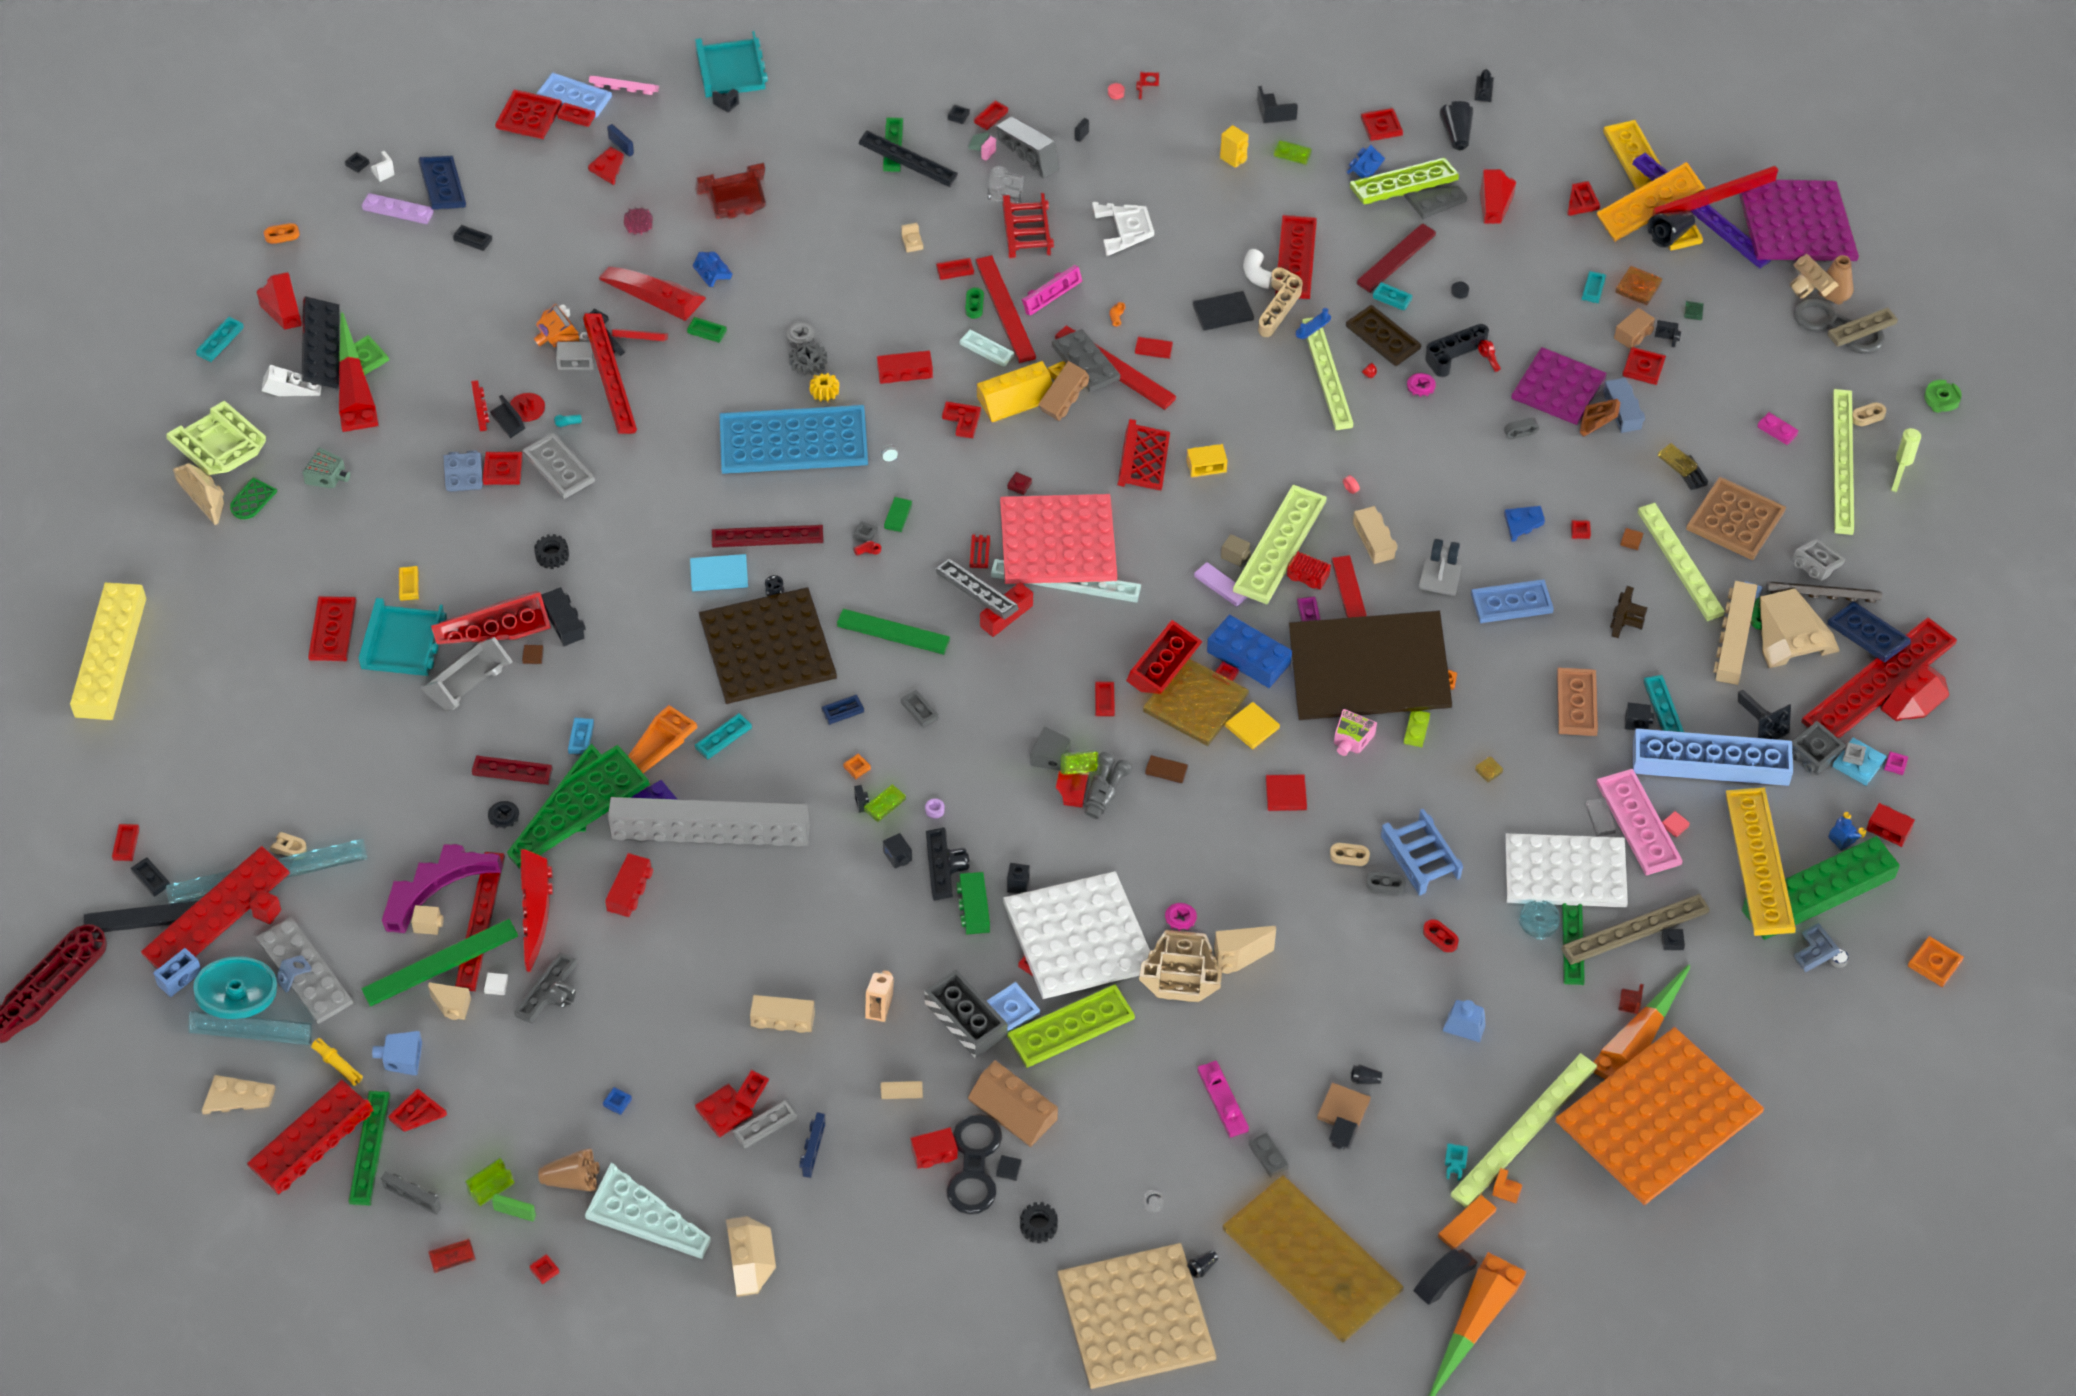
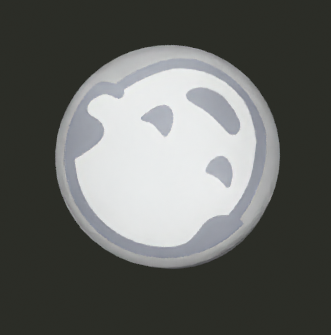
M1838 947L1840 953L1828 961L1832 966L1842 968L1848 964L1850 956L1847 950Z

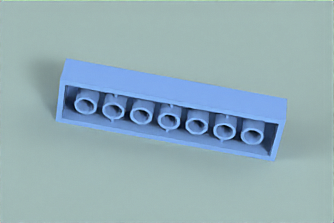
M1636 729L1633 738V770L1635 774L1789 786L1793 774L1792 741Z

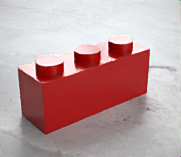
M930 350L877 356L879 383L933 378Z
M1019 582L1004 594L1005 597L1016 603L1019 608L1008 618L1002 619L989 608L984 609L980 613V627L992 637L1000 633L1033 606V591L1023 583Z
M630 853L627 854L605 900L608 912L630 917L632 911L636 910L638 898L645 891V883L653 874L650 859Z

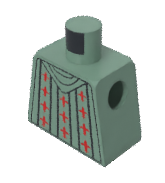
M320 447L302 472L305 484L331 489L336 486L339 480L348 482L351 473L345 470L342 458Z

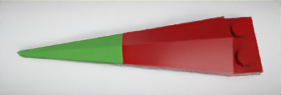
M341 312L339 414L342 432L377 427L379 424L376 407L344 313Z

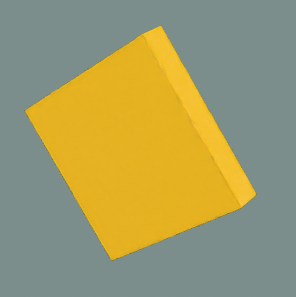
M1252 702L1228 720L1225 727L1253 750L1280 729V724Z

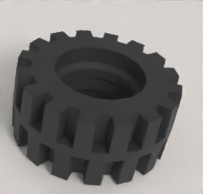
M548 534L547 537L542 536L541 540L538 539L536 541L537 544H535L534 550L536 560L540 566L544 565L546 569L548 567L550 569H554V567L560 568V565L563 566L565 561H568L569 549L566 540L562 539V536L559 535L557 537L556 534H553V536ZM550 549L559 550L554 554L545 553L547 550Z
M1034 1202L1033 1206L1027 1205V1209L1024 1208L1020 1216L1022 1235L1024 1234L1026 1239L1030 1238V1242L1034 1243L1035 1240H1037V1243H1041V1240L1048 1242V1238L1052 1239L1058 1228V1216L1055 1209H1051L1049 1204L1045 1206L1044 1202H1040V1205H1037V1202ZM1036 1217L1046 1219L1048 1224L1045 1227L1036 1228L1030 1224V1221Z

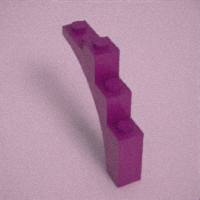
M444 844L438 864L419 862L413 882L406 880L393 881L382 917V923L386 932L406 933L413 917L415 905L421 906L430 896L444 886L471 875L501 873L503 864L500 856L493 853H467L463 845Z

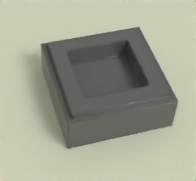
M861 521L853 533V538L864 543L872 541L878 532V527Z

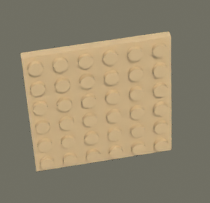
M1181 1243L1058 1271L1059 1282L1090 1389L1216 1360V1353L1190 1270L1187 1268L1188 1263Z

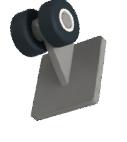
M1434 539L1430 559H1425L1419 589L1452 596L1456 595L1462 565L1456 564L1460 543L1451 542L1450 547L1443 546V540Z

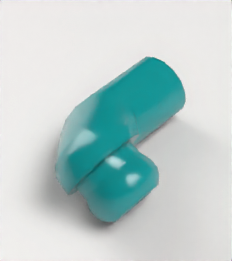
M580 414L556 415L554 421L555 425L561 428L581 423L582 417Z

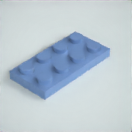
M1544 579L1471 589V597L1480 623L1551 614L1554 610Z

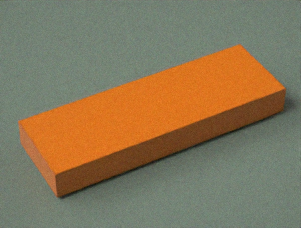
M1480 1195L1438 1234V1238L1452 1250L1456 1249L1492 1216L1497 1208Z

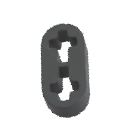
M1526 418L1507 424L1504 432L1508 439H1516L1536 433L1539 430V425L1535 418Z

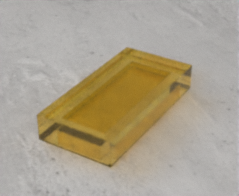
M1672 443L1658 452V457L1683 477H1686L1697 468L1698 464Z

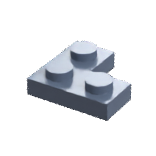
M1817 923L1801 932L1809 947L1796 953L1794 957L1806 973L1839 954L1840 950L1823 927Z

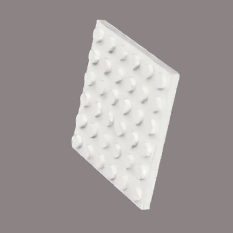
M1116 871L1003 898V904L1042 999L1140 976L1141 964L1147 960L1150 949Z

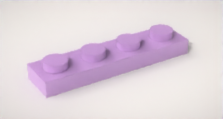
M368 193L362 204V209L365 211L428 224L434 213L429 206Z

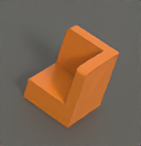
M1500 1168L1492 1196L1517 1203L1522 1184L1507 1179L1508 1170Z

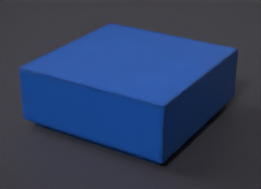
M614 1087L604 1100L603 1106L621 1115L631 1102L632 1096Z

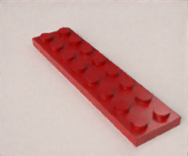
M263 846L259 847L141 951V954L156 969H159L184 948L196 957L251 908L250 903L260 890L269 893L290 874L289 870Z

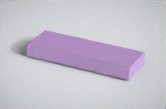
M1207 562L1194 573L1195 578L1236 607L1247 598L1233 592L1236 582Z

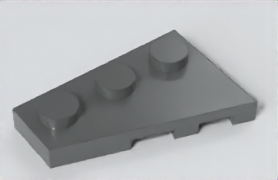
M1459 186L1420 190L1405 194V198L1422 219L1467 202V196Z

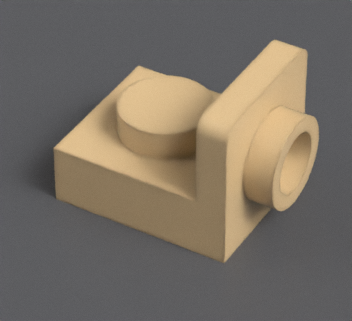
M918 223L901 226V238L906 253L922 250L923 242L919 234Z

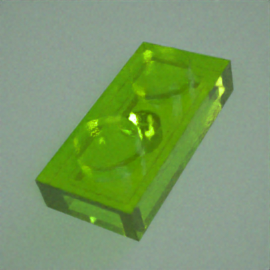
M1279 140L1274 151V157L1307 165L1312 154L1311 148Z
M1092 750L1061 754V773L1067 775L1097 771L1098 752Z
M892 784L864 806V811L875 821L879 822L906 800V795Z

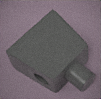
M1044 726L1030 753L1031 766L1062 770L1066 761L1076 764L1079 753L1071 751L1070 738Z

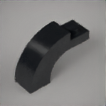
M1463 1248L1459 1251L1453 1249L1428 1270L1413 1291L1425 1303L1430 1305L1439 1300L1457 1278L1473 1270L1478 1262Z

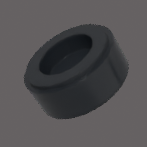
M1461 281L1455 282L1451 289L1452 295L1459 299L1467 297L1469 285Z

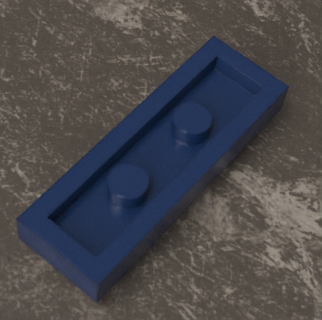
M817 1112L815 1120L812 1119L810 1122L809 1132H811L810 1138H806L804 1146L806 1153L805 1156H801L799 1168H802L803 1177L811 1178L826 1125L824 1113Z

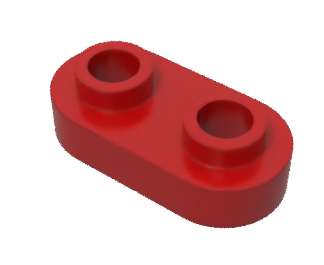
M1431 919L1425 922L1423 934L1429 941L1447 953L1454 952L1457 949L1459 938L1454 932L1438 920Z

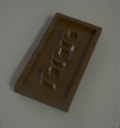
M1372 304L1346 321V327L1395 367L1421 349V343Z

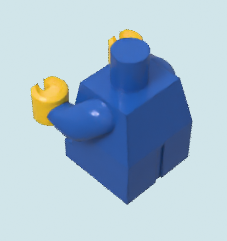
M1844 812L1843 816L1837 819L1836 825L1830 830L1828 836L1841 851L1855 843L1859 838L1865 837L1866 830L1863 831V827L1859 828L1856 833V828L1850 820L1851 814L1848 815L1849 812Z

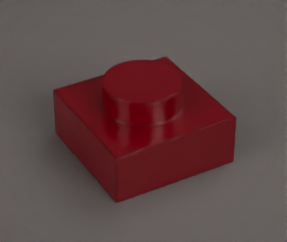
M1015 472L1007 484V489L1024 495L1032 484V478Z

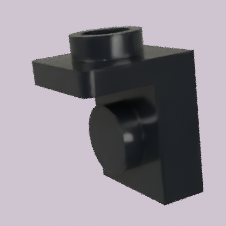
M1657 320L1654 337L1672 339L1671 347H1675L1676 341H1680L1681 331L1678 330L1679 323Z

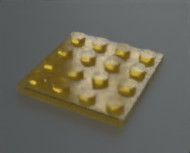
M1189 659L1162 694L1152 695L1144 705L1143 712L1209 746L1249 695V690Z

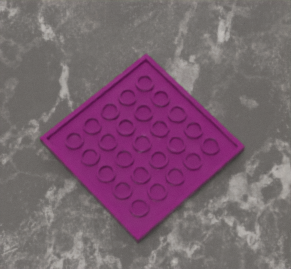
M1776 180L1739 193L1756 259L1798 260L1807 253L1815 261H1834L1840 255L1849 257L1850 261L1858 260L1859 254L1837 181Z

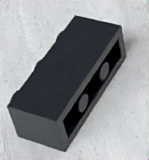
M559 587L541 594L548 619L562 645L567 646L585 639L584 630L586 628L582 619H578L577 609L575 606H571V599L568 593H564L562 588Z

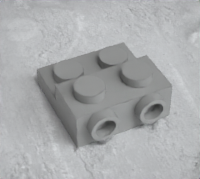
M1815 539L1797 548L1791 561L1794 562L1796 567L1808 572L1811 578L1821 582L1830 577L1833 570L1842 566L1845 559L1818 539Z

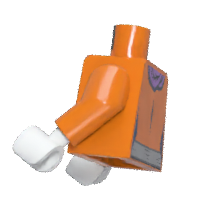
M557 304L543 312L536 324L541 333L533 338L539 346L549 341L553 347H557V342H590L586 332H582L580 336L578 335L579 332L568 319L570 309H566L565 305L558 306Z

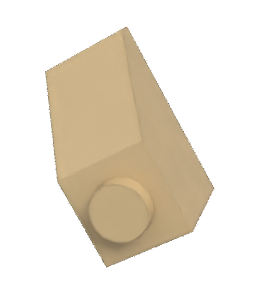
M429 982L428 987L431 998L443 1015L452 1020H465L471 1001L469 989Z

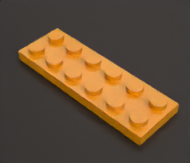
M1685 162L1598 211L1597 217L1614 242L1646 225L1652 216L1653 208L1704 191L1705 187L1690 165Z

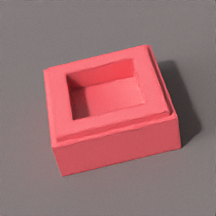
M1676 811L1662 822L1665 829L1676 838L1690 825V822Z

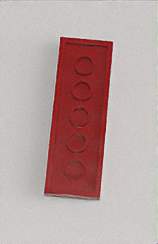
M1282 215L1278 268H1284L1302 279V293L1299 299H1310L1317 218Z

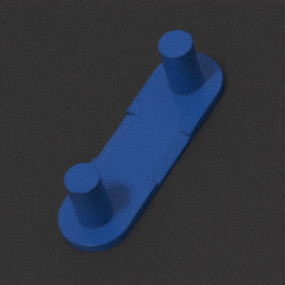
M1323 308L1322 313L1314 317L1307 324H1300V328L1296 330V336L1299 339H1306L1329 323L1331 316L1328 314V309Z

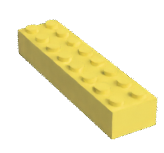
M105 582L70 702L75 718L113 720L146 602L142 585Z

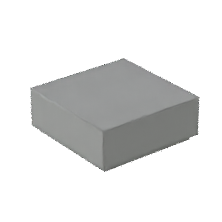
M1847 742L1843 761L1862 766L1866 747Z

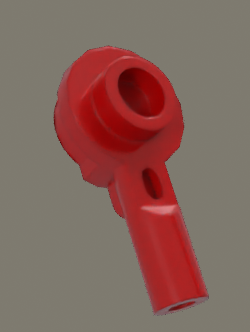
M1482 340L1478 347L1479 353L1484 358H1488L1495 372L1500 371L1501 367L1496 360L1493 343Z

